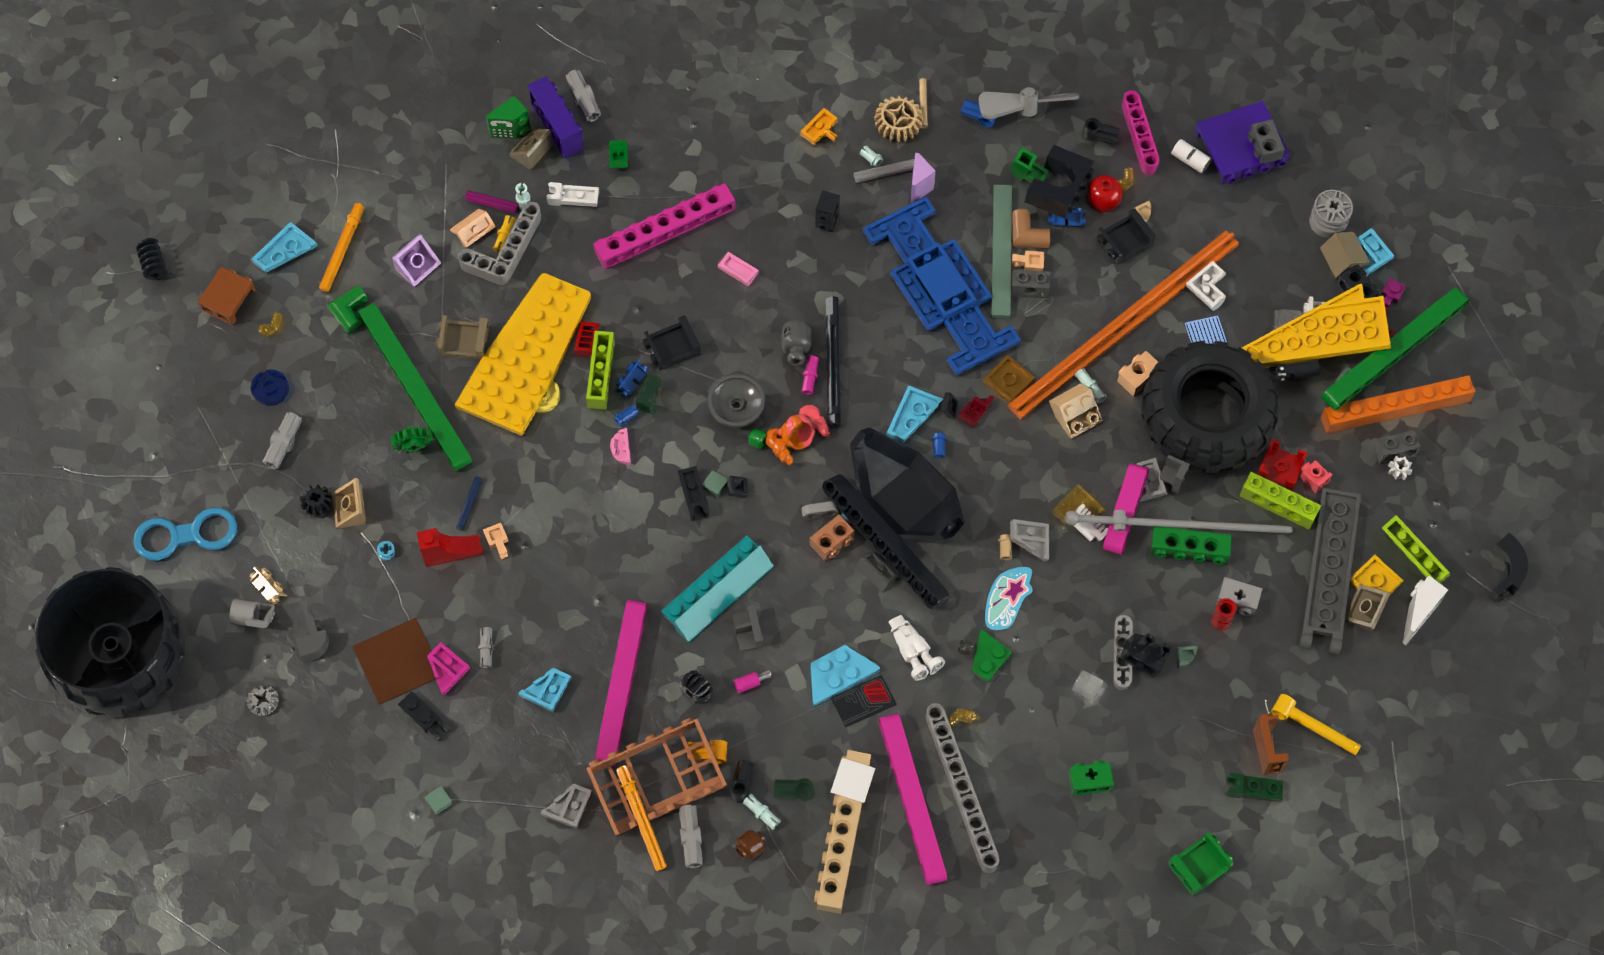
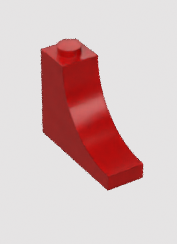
M436 528L417 532L420 551L426 567L483 555L479 534L448 536L438 532Z

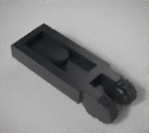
M411 691L397 704L412 721L436 741L440 739V736L432 729L435 724L445 732L449 730L448 726L414 692Z

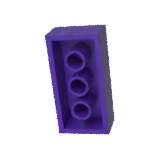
M546 76L527 85L530 104L545 129L551 131L553 142L562 157L565 159L583 150L582 142H584V139L581 135L583 130L578 122L575 123L573 120L574 115L571 109L565 107V100L562 95H558L555 83L553 81L550 82Z

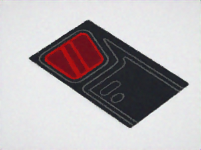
M882 675L831 697L845 727L896 705Z

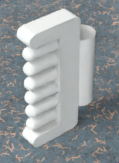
M1084 504L1076 509L1079 515H1085L1088 511ZM1078 522L1076 525H1073L1089 541L1093 538L1101 541L1106 536L1109 528H1105L1104 524L1100 527L1102 523Z

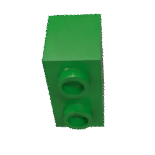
M1095 761L1090 765L1077 763L1069 769L1068 775L1072 796L1108 792L1113 789L1114 783L1110 762ZM1088 774H1090L1091 777L1094 778V779L1091 780L1090 777H1087Z

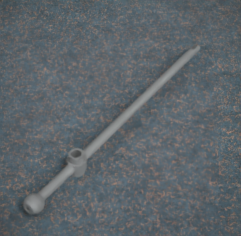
M1073 510L1068 511L1065 515V522L1071 526L1076 525L1078 522L1114 525V531H1125V525L1286 534L1293 531L1291 526L1132 518L1125 516V510H1114V516L1079 515Z

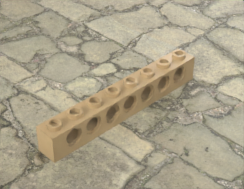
M848 750L847 756H842L844 759L870 766L871 754ZM835 794L833 801L836 811L831 813L829 825H833L832 831L827 832L825 844H829L828 851H824L821 863L825 864L824 871H820L818 876V883H821L820 891H815L814 902L817 903V910L841 914L863 802ZM848 808L851 810V813L843 815L841 810ZM844 827L848 832L846 834H839L837 829ZM839 846L844 851L841 854H837L833 849ZM837 866L840 868V871L832 873L829 868ZM832 885L836 888V891L829 893L825 888Z

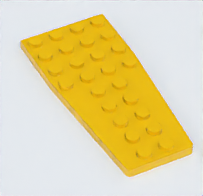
M542 273L484 354V357L480 360L457 399L455 408L522 436L553 382L591 300L590 292Z

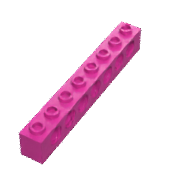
M725 183L716 185L707 192L698 193L694 198L683 200L678 205L666 208L655 216L651 215L642 222L633 223L629 228L616 231L607 238L599 239L593 244L594 253L605 270L735 210V199Z

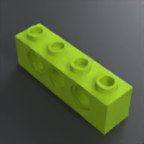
M595 331L586 395L587 408L607 409L615 346L614 332Z
M1250 472L1240 493V497L1310 530L1321 505L1253 472Z
M1397 515L1382 527L1384 533L1426 578L1430 576L1441 584L1450 576V572Z

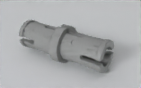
M490 627L480 628V645L478 650L480 651V668L484 669L492 668L494 645H492L493 629Z

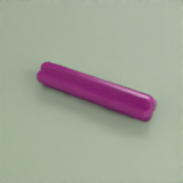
M470 190L465 195L466 201L512 213H516L518 210L517 202Z

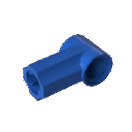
M968 99L964 101L961 115L978 120L984 127H993L996 118H984L981 115L979 103Z

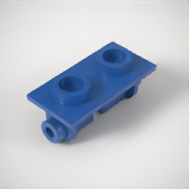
M1074 207L1073 212L1068 213L1065 218L1069 219L1068 226L1081 227V225H1085V218H1082V215H1085L1086 211H1082V208ZM1052 214V216H1048V223L1065 226V219Z
M641 359L635 363L632 361L626 368L627 374L617 380L615 383L617 387L614 392L622 391L620 394L625 398L631 395L637 387V384L632 380L634 379L639 383L647 374V366L644 364L639 365Z

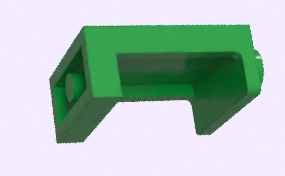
M1207 832L1203 838L1182 853L1170 858L1168 865L1191 895L1194 896L1229 871L1234 863L1228 851L1224 852L1221 848L1218 838Z

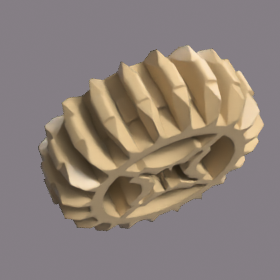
M900 95L897 99L893 96L890 100L885 98L884 103H880L879 108L876 109L874 116L875 126L878 128L879 134L883 133L884 138L889 136L890 141L896 139L899 142L900 139H903L906 142L907 137L912 139L914 134L917 135L919 129L922 128V109H919V104H914L913 99L908 101L907 96L904 99H901Z

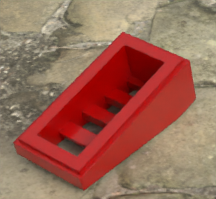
M580 322L574 349L575 356L592 357L595 331L599 330V323ZM584 327L594 328V330H586ZM583 333H588V334H593V335H592V336H587V335H583ZM582 339L591 340V342L582 341ZM581 345H589L590 348H589V347H581Z

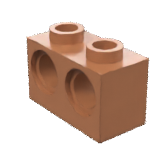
M837 515L810 537V546L824 561L828 558L832 559L843 546L847 547L853 542L854 530L840 515ZM843 531L845 534L839 536L836 532ZM822 543H829L830 546H829V547H823V546H821V544H822Z

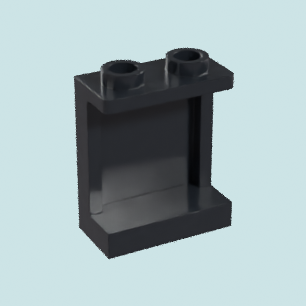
M1134 208L1128 212V217L1106 229L1099 228L1096 239L1099 245L1104 246L1107 250L1109 258L1118 265L1153 245L1156 235Z
M685 315L678 317L679 323L652 334H649L648 331L644 332L643 345L646 350H650V359L653 365L657 364L659 371L701 354L700 344Z

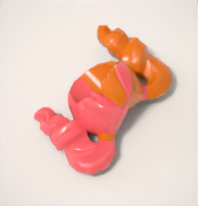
M805 405L800 409L799 415L791 416L780 429H770L767 432L765 443L773 450L776 457L780 458L783 463L791 466L793 464V457L787 447L795 450L809 447L814 438V429H817L825 437H829L831 433L824 417L821 416L819 408L814 405Z

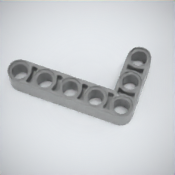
M528 202L525 204L497 259L470 249H463L458 255L461 269L498 285L507 284L542 217L538 203Z

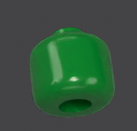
M758 428L752 430L748 435L749 445L760 450L765 448L767 445L765 443L767 432Z

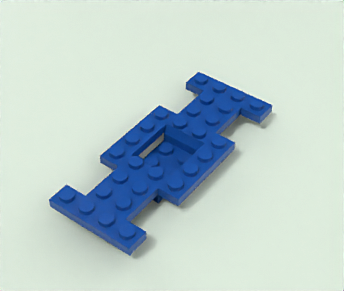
M924 197L863 227L862 232L871 245L888 238L904 264L891 270L890 275L927 332L944 324L961 351L948 357L947 363L957 376L1020 344L1021 339L1012 325L997 333L994 332L978 306L992 300L991 293L955 239L943 245L934 241L922 220L934 215L936 210L928 198ZM917 276L919 277V279H920L921 282L923 283L924 287L926 288V290L928 291V293L930 294V296H931L932 299L934 300L935 306H934V304L932 303V301L930 300V298L928 297V295L926 294L925 290L923 289V287L921 286V284L919 283V281L917 280V278H916Z

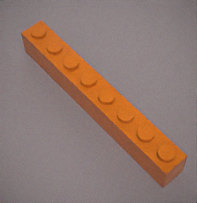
M1468 375L1349 402L1337 411H1334L1331 407H1326L1321 419L1326 434L1471 402L1475 389Z

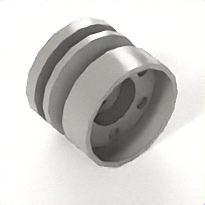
M1331 189L1320 193L1314 202L1310 214L1309 223L1311 229L1323 238H1330L1335 233L1344 232L1353 213L1351 199L1347 194L1339 190Z

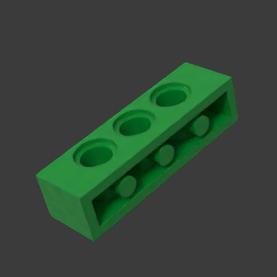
M1154 526L1150 554L1159 558L1168 556L1174 557L1177 560L1192 559L1195 562L1209 561L1216 565H1223L1224 563L1227 564L1230 558L1232 535ZM1167 542H1173L1176 546L1171 547ZM1192 544L1195 548L1189 549L1186 545ZM1206 547H1212L1214 551H1208Z

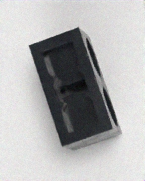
M822 190L816 206L815 227L823 231L829 230L833 232L840 214V195Z
M1359 265L1340 274L1336 282L1343 293L1358 284H1362L1363 293L1368 295L1364 296V299L1378 297L1379 295L1377 286L1371 283L1367 273Z

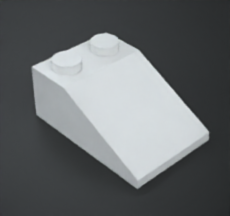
M1430 576L1425 581L1421 579L1410 595L1413 598L1408 608L1403 637L1404 645H1407L1438 607L1448 591L1447 588Z

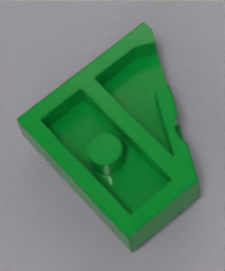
M981 630L972 672L988 683L1010 657L1012 651L984 630Z

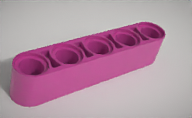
M1127 91L1122 102L1124 117L1140 168L1144 174L1153 175L1158 168L1159 155L1140 96L1136 91Z
M1132 463L1129 464L1114 510H1125V516L1135 518L1147 481L1149 468ZM1110 524L1103 550L1122 555L1132 525H1125V531H1114V525Z

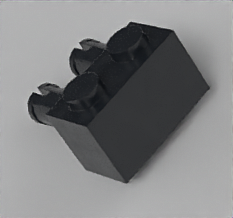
M1135 633L1127 639L1120 659L1153 678L1162 671L1167 657L1172 653V648L1167 646V644H1155L1154 636L1150 637L1151 634L1141 635Z

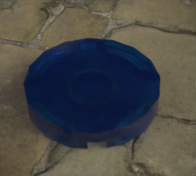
M272 369L258 373L253 378L250 386L252 396L256 402L265 406L281 403L289 392V384L284 374Z

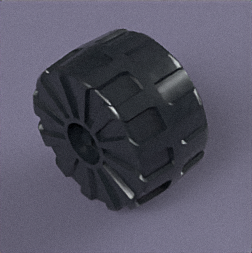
M107 567L106 569L89 572L83 571L74 575L72 579L62 584L58 589H54L47 597V602L43 606L39 617L36 618L34 626L37 644L35 654L46 678L53 688L78 710L87 714H91L92 711L103 713L109 718L124 717L126 712L136 709L146 710L157 703L156 698L163 691L169 690L174 685L179 676L177 670L179 662L182 661L185 655V643L173 608L148 579L115 567Z

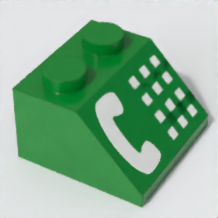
M515 96L485 116L488 132L491 137L517 139L520 136L526 135L531 129L528 110Z

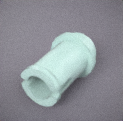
M864 146L865 151L861 149L860 155L868 160L872 167H879L883 162L882 156L876 154L868 146Z

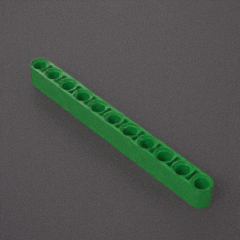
M1457 287L1453 288L1390 339V349L1374 351L1330 386L1322 394L1321 399L1334 411H1337L1459 313L1469 303L1470 299Z
M373 302L358 310L357 313L426 426L431 430L433 437L453 469L458 471L472 463L466 448L376 304Z

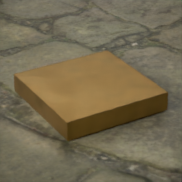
M1007 354L983 378L982 382L1009 404L1021 395L1035 381L1036 377Z

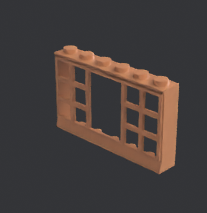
M688 718L682 721V725L677 728L674 725L664 729V733L659 736L652 734L644 738L646 742L639 745L637 742L626 746L627 750L621 753L617 750L608 754V759L603 761L597 759L589 763L590 767L586 769L616 836L638 827L634 814H632L627 803V796H624L619 785L621 781L616 778L611 766L622 760L626 761L631 772L630 774L636 781L638 794L641 795L645 804V812L649 821L727 787L698 719ZM697 727L703 741L689 747L683 733ZM679 735L685 749L671 755L666 741ZM662 743L683 792L650 806L629 757ZM705 745L710 759L696 764L691 750ZM687 753L693 766L679 772L674 758ZM712 762L718 776L704 782L698 768ZM608 768L613 781L599 787L594 773ZM695 770L701 784L686 789L681 776ZM615 785L621 799L607 804L601 791ZM623 802L628 816L615 822L609 808Z

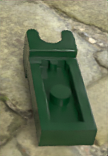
M1230 773L1226 777L1227 782L1235 785V787H1230L1225 793L1228 797H1245L1275 802L1283 800L1282 780L1244 776V774Z

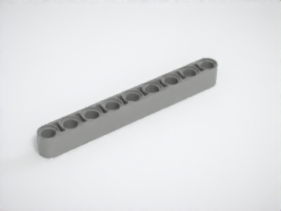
M931 704L927 708L926 722L980 868L985 873H993L997 870L999 864L998 852L945 710L940 704ZM937 712L940 714V717L933 718L930 714ZM944 730L947 735L939 736L937 731ZM951 748L954 752L946 754L943 750ZM957 766L960 768V771L955 773L950 768ZM963 784L967 787V790L960 791L957 786ZM971 803L973 804L974 808L970 810L966 809L964 807V804ZM977 821L981 824V827L974 828L970 823ZM979 840H985L987 841L988 845L986 847H981L980 845H978L977 842ZM987 858L993 859L995 864L989 866L984 860Z

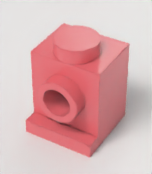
M1315 460L1312 464L1307 462L1301 468L1300 479L1314 493H1317L1330 482L1333 474L1331 472L1328 473Z

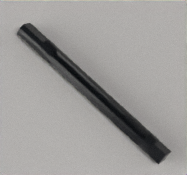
M836 296L826 298L828 426L834 429L841 426L839 299Z

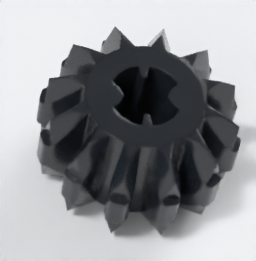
M317 484L315 488L309 486V491L303 490L304 496L300 497L302 502L300 506L307 515L312 514L316 518L318 513L324 516V511L330 512L329 506L333 505V500L331 499L333 496L325 486L321 488Z
M691 670L680 680L682 691L697 704L706 702L713 694V688L710 683L697 671Z

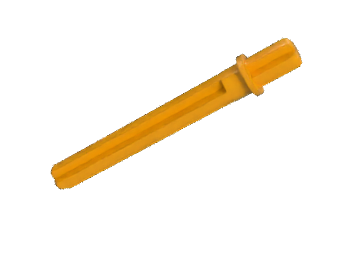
M355 203L351 213L347 215L348 220L319 286V289L323 292L330 291L356 227L361 223L360 218L365 209L361 203Z
M621 766L616 770L622 784L620 787L624 789L655 870L660 871L666 868L667 865L634 784L636 781L632 779L628 766Z

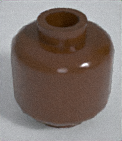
M748 830L736 839L735 850L742 859L753 860L765 850L764 842L766 840L759 831Z

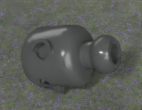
M796 319L788 321L783 325L781 347L783 352L788 355L787 360L789 364L800 366L805 361L804 354L810 350L812 345L811 328L805 321Z

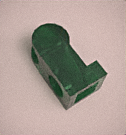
M650 375L645 379L636 399V409L654 415L657 409L655 398L662 391L661 379L658 376Z

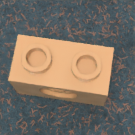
M1147 351L1141 355L1137 354L1129 366L1125 365L1120 369L1117 382L1134 397L1145 387L1150 372L1158 361ZM1134 371H1141L1142 374H1137Z

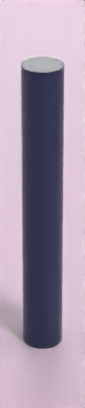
M475 476L456 525V529L460 531L464 529L482 481L481 477Z

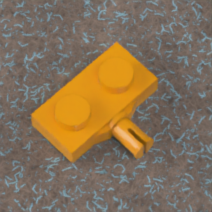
M823 108L800 131V135L813 145L824 136H827L834 142L838 135L832 132L831 128L838 122V118Z

